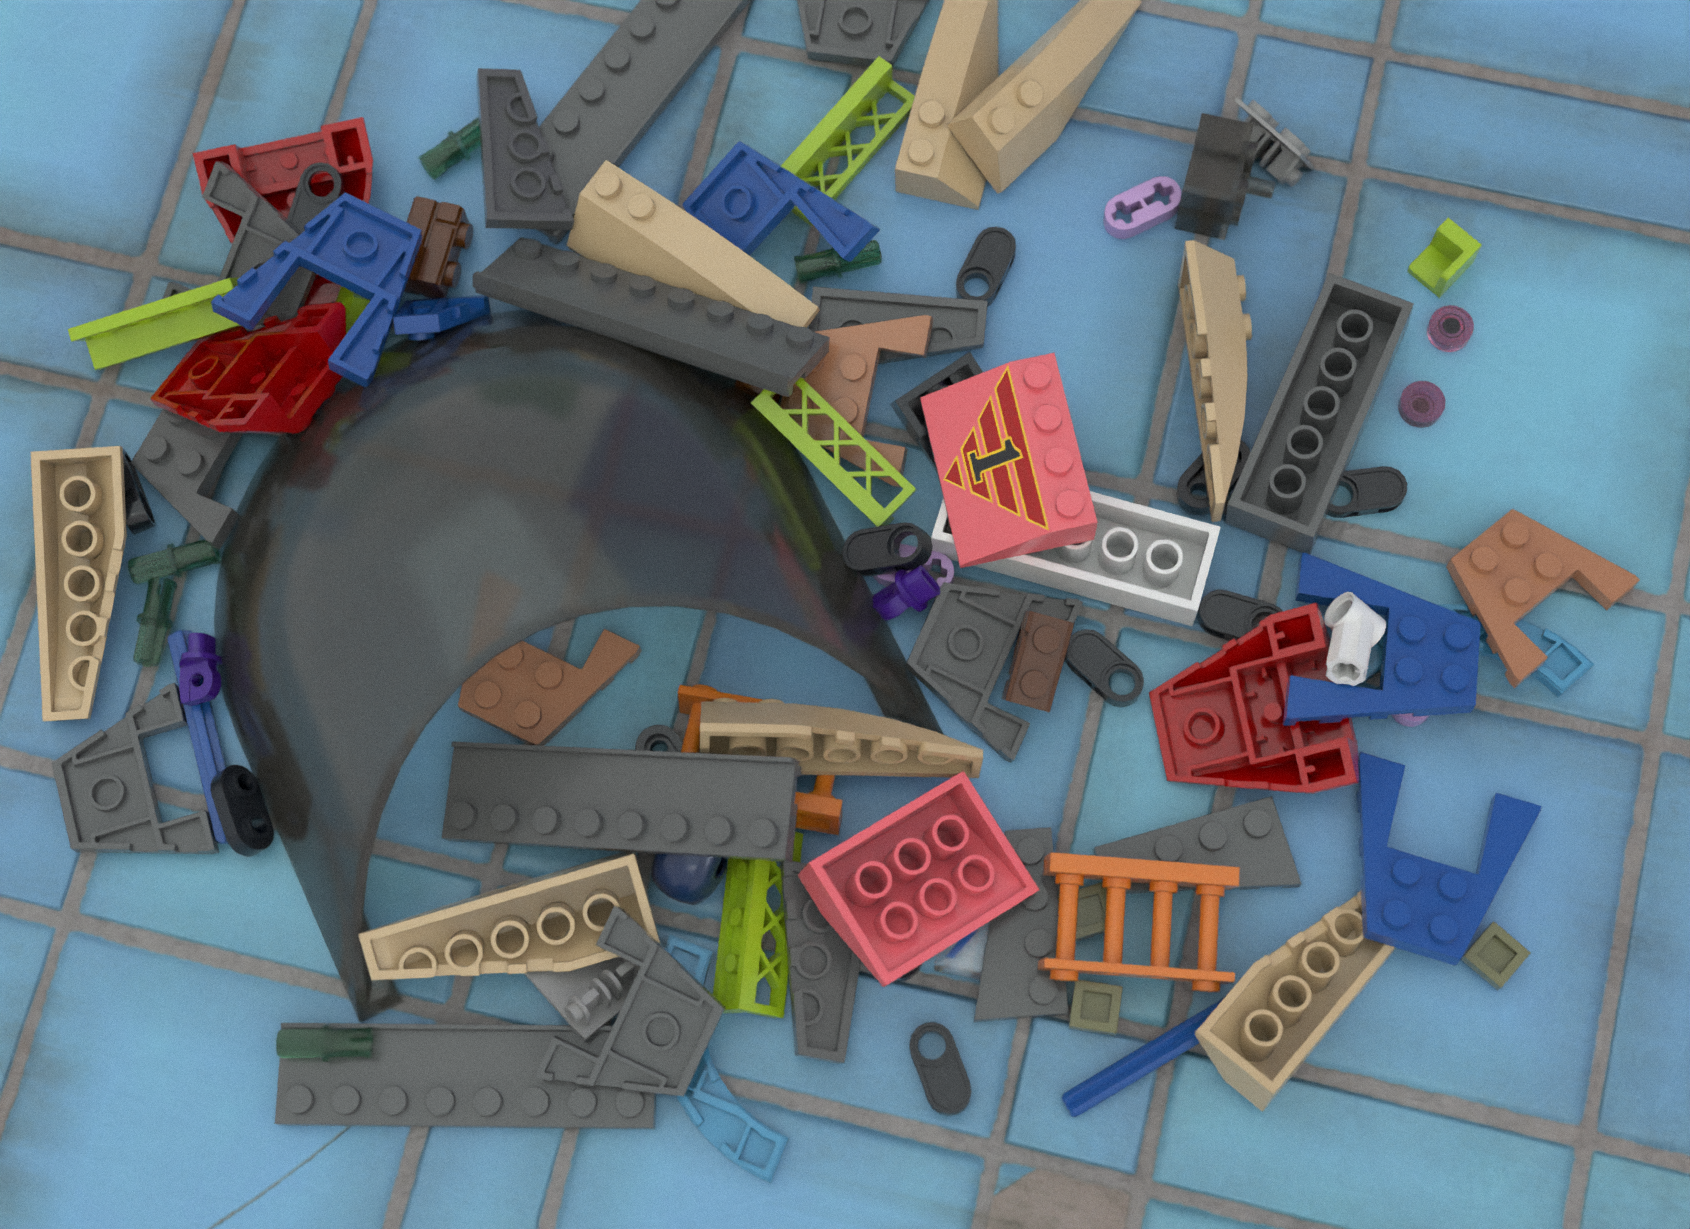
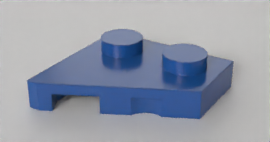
M481 295L406 300L393 317L395 335L408 334L409 340L434 338V332H441L489 314L491 312L489 297Z

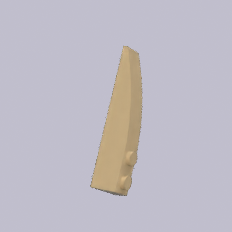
M944 0L895 166V192L979 210L987 179L947 124L999 77L998 0Z
M1080 0L947 124L997 194L1002 193L1058 139L1142 3L1141 0Z
M605 160L579 195L573 218L574 225L573 229L570 230L567 247L581 257L600 263L612 264L618 269L640 276H649L655 281L677 288L689 289L695 294L717 301H726L735 307L757 314H766L772 319L797 327L807 328L820 311L818 306L730 241L607 160Z
M1195 240L1185 241L1178 289L1201 452L1203 453L1211 522L1221 521L1233 479L1244 424L1248 378L1246 340H1251L1252 325L1250 314L1242 313L1241 301L1246 299L1244 275L1236 274L1234 258Z
M122 446L30 452L42 719L44 722L91 718L127 538Z
M719 698L712 702L701 703L700 753L791 757L799 761V766L802 767L801 775L952 778L962 771L965 772L968 778H979L983 749L938 732L894 719L840 708L784 703L777 699H765L759 703L737 702L731 698Z
M621 852L545 874L358 934L371 980L432 978L434 976L447 975L477 976L493 973L522 974L538 971L568 972L620 957L596 946L609 915L616 905L623 908L660 944L636 852Z
M1361 890L1355 897L1325 914L1314 925L1288 939L1283 946L1268 956L1265 955L1256 961L1195 1032V1036L1224 1081L1262 1112L1396 949L1395 947L1363 938Z

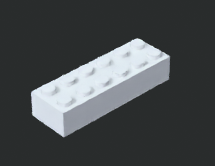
M1090 491L1098 522L1094 540L973 565L1193 626L1221 527ZM943 499L931 536L932 551L940 552L949 559L958 561Z

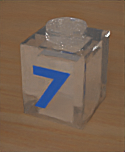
M990 922L935 956L934 972L980 980Z

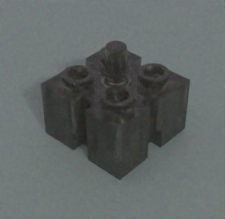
M1205 113L1201 114L1174 229L1225 240L1229 225L1238 226L1246 194L1272 198L1275 182L1250 176L1258 147V142L1250 141L1254 124Z

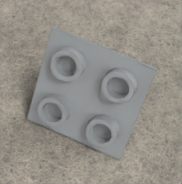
M1238 97L1234 100L1249 116L1244 122L1238 118L1231 124L1228 132L1232 135L1231 141L1240 146L1246 153L1249 154L1251 152L1250 157L1253 160L1257 159L1274 142L1275 144L1264 155L1259 165L1262 168L1267 167L1266 170L1278 179L1279 183L1282 185L1287 183L1292 187L1303 175L1299 171L1303 164L1311 170L1314 168V165L1306 158L1311 151L1286 127L1279 134L1275 130L1279 123L1255 100H1252L1248 106Z
M616 957L568 972L538 971L524 974L585 1041L620 1012L640 966L622 957Z

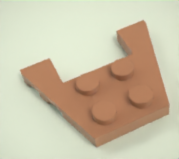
M921 315L816 331L815 333L830 337L829 352L804 380L864 438L881 351L926 358L934 319L932 316ZM796 384L793 385V393L789 397L782 395L780 405L782 409H802V390ZM808 397V409H821ZM802 415L791 416L802 427ZM808 415L809 435L814 440H834V421L828 415ZM840 428V440H852ZM867 440L903 476L908 449L902 446ZM834 446L824 447L834 453ZM840 446V457L866 471V452L860 446ZM872 459V471H884ZM877 477L893 487H901L891 477Z
M1514 509L1510 510L1453 556L1446 566L1472 616L1477 615L1488 634L1486 641L1493 654L1498 653L1507 669L1505 676L1509 684L1514 688L1541 667L1548 658L1515 625L1570 578H1574L1606 610L1630 592L1640 581L1636 575Z
M486 571L482 580L458 707L461 711L529 745L544 746L582 711L581 707L599 690L603 691L622 668L629 662L631 664L637 659L642 650L639 645L604 629L583 668L579 669L504 632L503 630L524 592L522 588Z

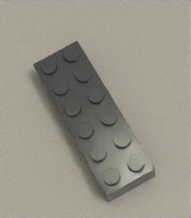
M1332 273L1328 274L1228 502L1225 523L1296 551L1311 554L1406 332L1414 303Z

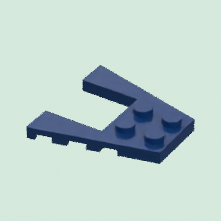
M741 141L736 143L682 204L686 212L749 256L795 206L800 209L836 252L849 262L880 231L877 226Z
M345 192L305 224L304 232L290 243L284 241L273 250L272 258L257 270L254 268L248 270L237 279L238 285L223 297L217 295L211 301L213 312L252 331L299 266L370 300L328 359L329 370L369 389L393 324V317L399 307L422 242V231Z
M1308 553L1301 554L1298 562L1295 601L1330 606L1341 594L1352 592L1377 614L1385 615L1386 629L1383 638L1380 689L1336 684L1334 682L1290 675L1286 687L1283 725L1290 726L1295 725L1298 721L1319 720V723L1341 722L1342 718L1368 716L1369 720L1387 719L1388 715L1413 713L1412 717L1472 712L1476 706L1481 622Z
M1360 752L1358 755L1359 789L1357 791V812L1360 813L1361 829L1359 856H1362L1363 874L1360 880L1363 938L1456 966L1471 942L1538 817L1542 806L1495 793L1490 803L1475 874L1387 847L1405 765Z

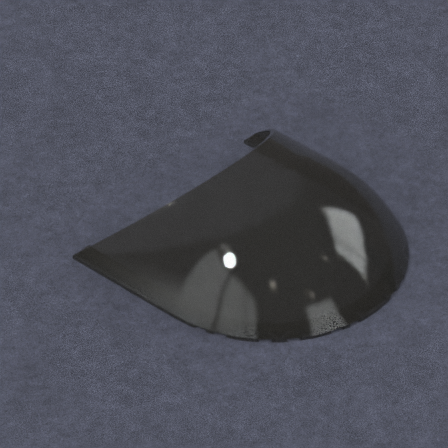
M529 310L487 314L444 331L434 332V338L426 340H409L406 338L384 349L369 386L363 387L342 377L335 386L334 394L325 400L312 416L311 424L300 433H288L286 436L281 434L256 470L236 512L240 517L226 539L217 578L214 633L216 638V654L222 657V665L217 667L221 676L224 701L237 738L252 773L259 783L264 801L359 1022L366 1021L404 1002L394 979L371 980L358 936L359 933L372 929L364 912L368 866L380 818L400 768L426 725L460 685L496 655L538 631L582 615L626 607L678 606L726 613L775 628L826 652L863 676L883 717L944 735L914 675L904 667L906 659L887 622L873 608V595L863 575L848 567L844 562L842 551L845 540L806 464L795 446L751 404L755 397L735 387L736 379Z

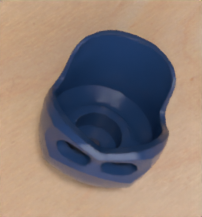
M656 854L651 871L652 880L658 889L669 898L684 904L697 905L705 901L716 890L726 872L727 861L726 858Z

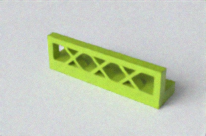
M878 56L781 166L814 187L820 186V190L835 200L910 116L915 96L893 80L892 65ZM887 92L904 103L896 113L878 115L877 103ZM872 110L873 115L866 116ZM885 124V126L881 130H879V125ZM874 125L875 137L870 143L851 145L850 133L856 127ZM845 140L846 146H840L842 142ZM859 154L853 161L852 155ZM847 156L848 167L842 174L824 176L823 164L829 157ZM817 171H819V176L812 177ZM825 185H831V187L825 192ZM797 206L791 210V212L807 224L813 225Z
M227 278L69 328L67 330L71 342L86 341L94 369L102 370L240 327L241 325L213 312L211 301L217 295L223 297L238 285V278Z
M800 377L795 383L802 390V409H782L772 399L776 393L765 389L751 402L877 527L889 525L895 519L892 515L917 491L904 476L803 378ZM808 397L821 409H808ZM802 415V427L791 416ZM808 415H828L834 421V440H814L809 435ZM840 428L852 440H840ZM834 446V458L822 447ZM840 446H860L866 452V471L847 472L840 465ZM872 459L884 471H872ZM866 477V490L854 478ZM872 477H891L903 490L884 508L872 497Z
M795 832L792 861L801 862L803 833ZM728 858L713 996L726 1007L723 1012L725 1014L750 1013L775 1019L784 1018L789 971L780 866L778 867L775 861ZM773 884H775L781 895L780 907L774 913L766 901L767 890ZM768 930H770L776 941L775 953L769 959L761 948L762 936ZM765 977L771 987L769 1005L755 1003L757 982Z

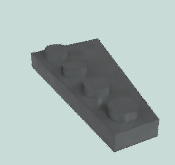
M478 68L476 79L485 228L572 230L574 219L570 208H567L562 195L563 188L558 174H555L549 158L550 151L545 137H542L537 124V114L521 70Z
M813 287L812 303L818 306L820 311L809 324V329L812 332L928 315L932 316L934 320L926 357L984 348L988 301ZM882 350L878 364L922 357Z
M1272 796L1094 847L1093 850L1095 856L1240 867L1239 886L1236 887L1240 888V890L1260 889V887L1299 888L1302 884ZM1131 882V889L1126 890V894L1154 893L1149 892V884ZM1178 886V890L1196 891V887Z
M1051 827L1006 830L1004 835L1040 890L990 921L974 1022L1066 1016L1069 1013L1066 981L1050 980V971L1038 970V960L1043 958L1056 959L1059 908L1057 885L1055 884V876H1043L1044 857L1053 852Z
M781 861L795 1056L843 1064L845 1063L861 960L823 917L799 879L798 874L807 864L795 861Z

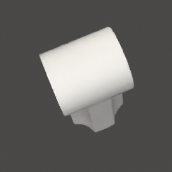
M1346 592L1338 596L1330 604L1324 615V623L1332 630L1326 662V676L1336 684L1355 686L1366 680L1371 648L1383 636L1386 629V621L1352 592Z

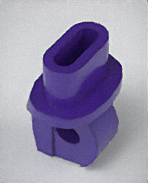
M918 566L910 572L901 569L895 573V582L873 595V608L885 621L899 616L910 606L916 611L922 612L927 608L929 600L940 595V587L923 566Z
M205 633L188 634V652L182 653L179 663V691L182 704L194 706L213 700L220 691L221 676L217 666L222 665V657L216 654V638ZM204 678L203 684L200 686V680Z

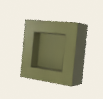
M1102 882L1079 889L1076 942L1105 932L1107 889L1102 888Z
M1493 921L1466 951L1461 960L1496 990H1499L1531 952Z
M1084 980L1075 981L1068 1029L1116 1036L1123 986Z

